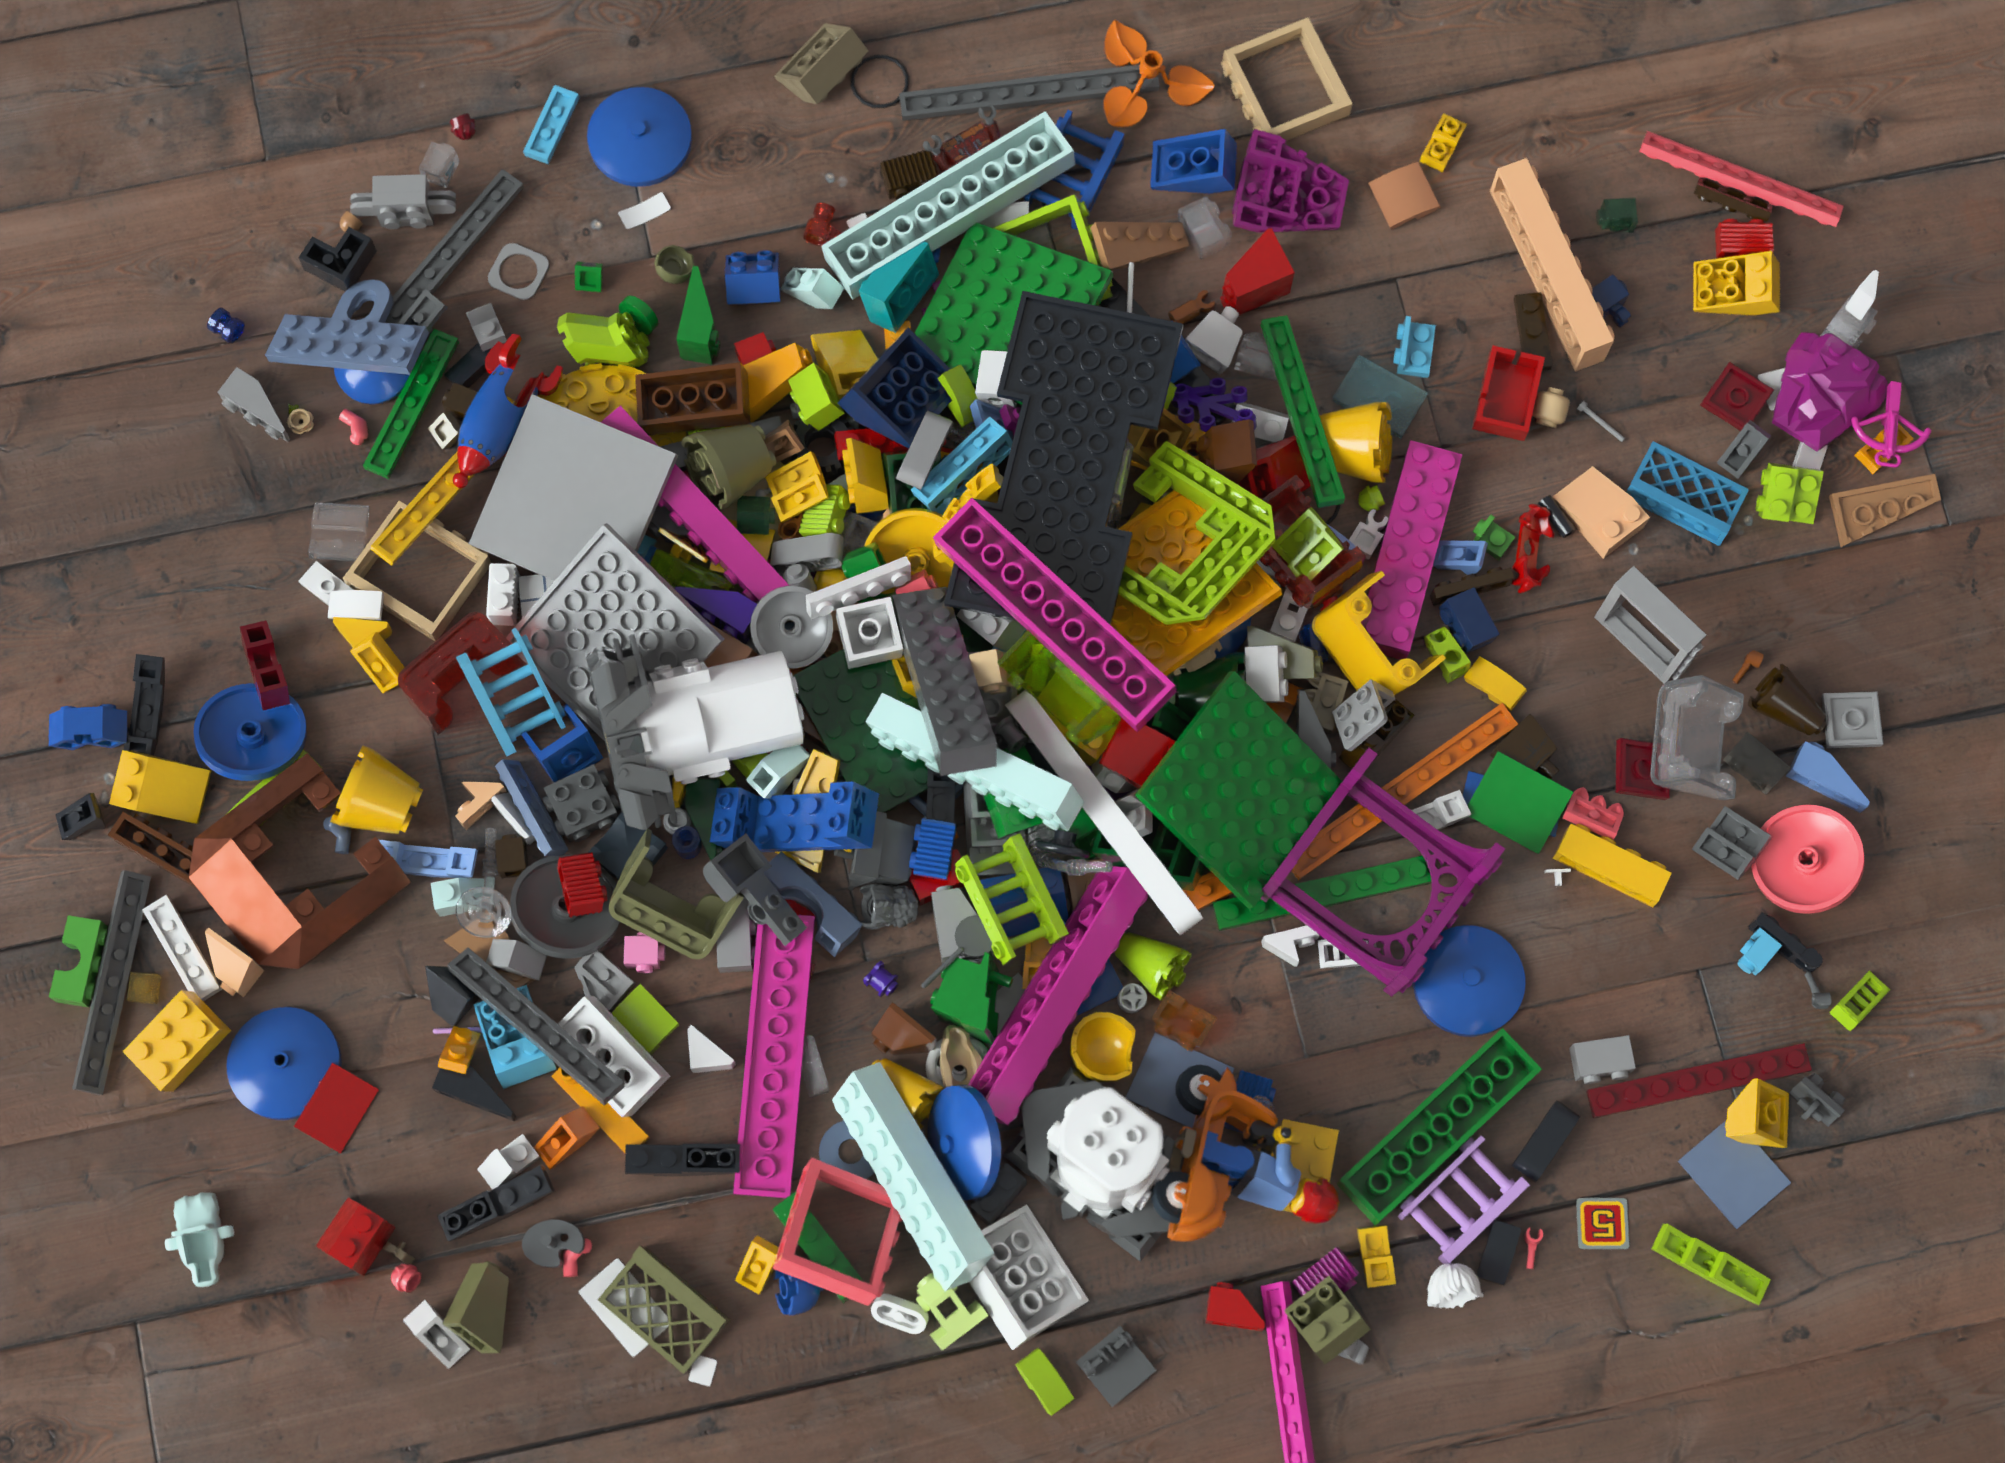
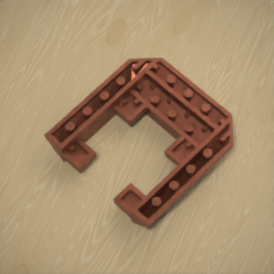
M308 753L194 838L189 879L257 964L262 966L300 969L411 883L395 859L376 837L353 853L369 875L325 909L309 889H306L285 906L252 865L254 861L274 847L258 827L302 792L319 812L340 797L341 793Z

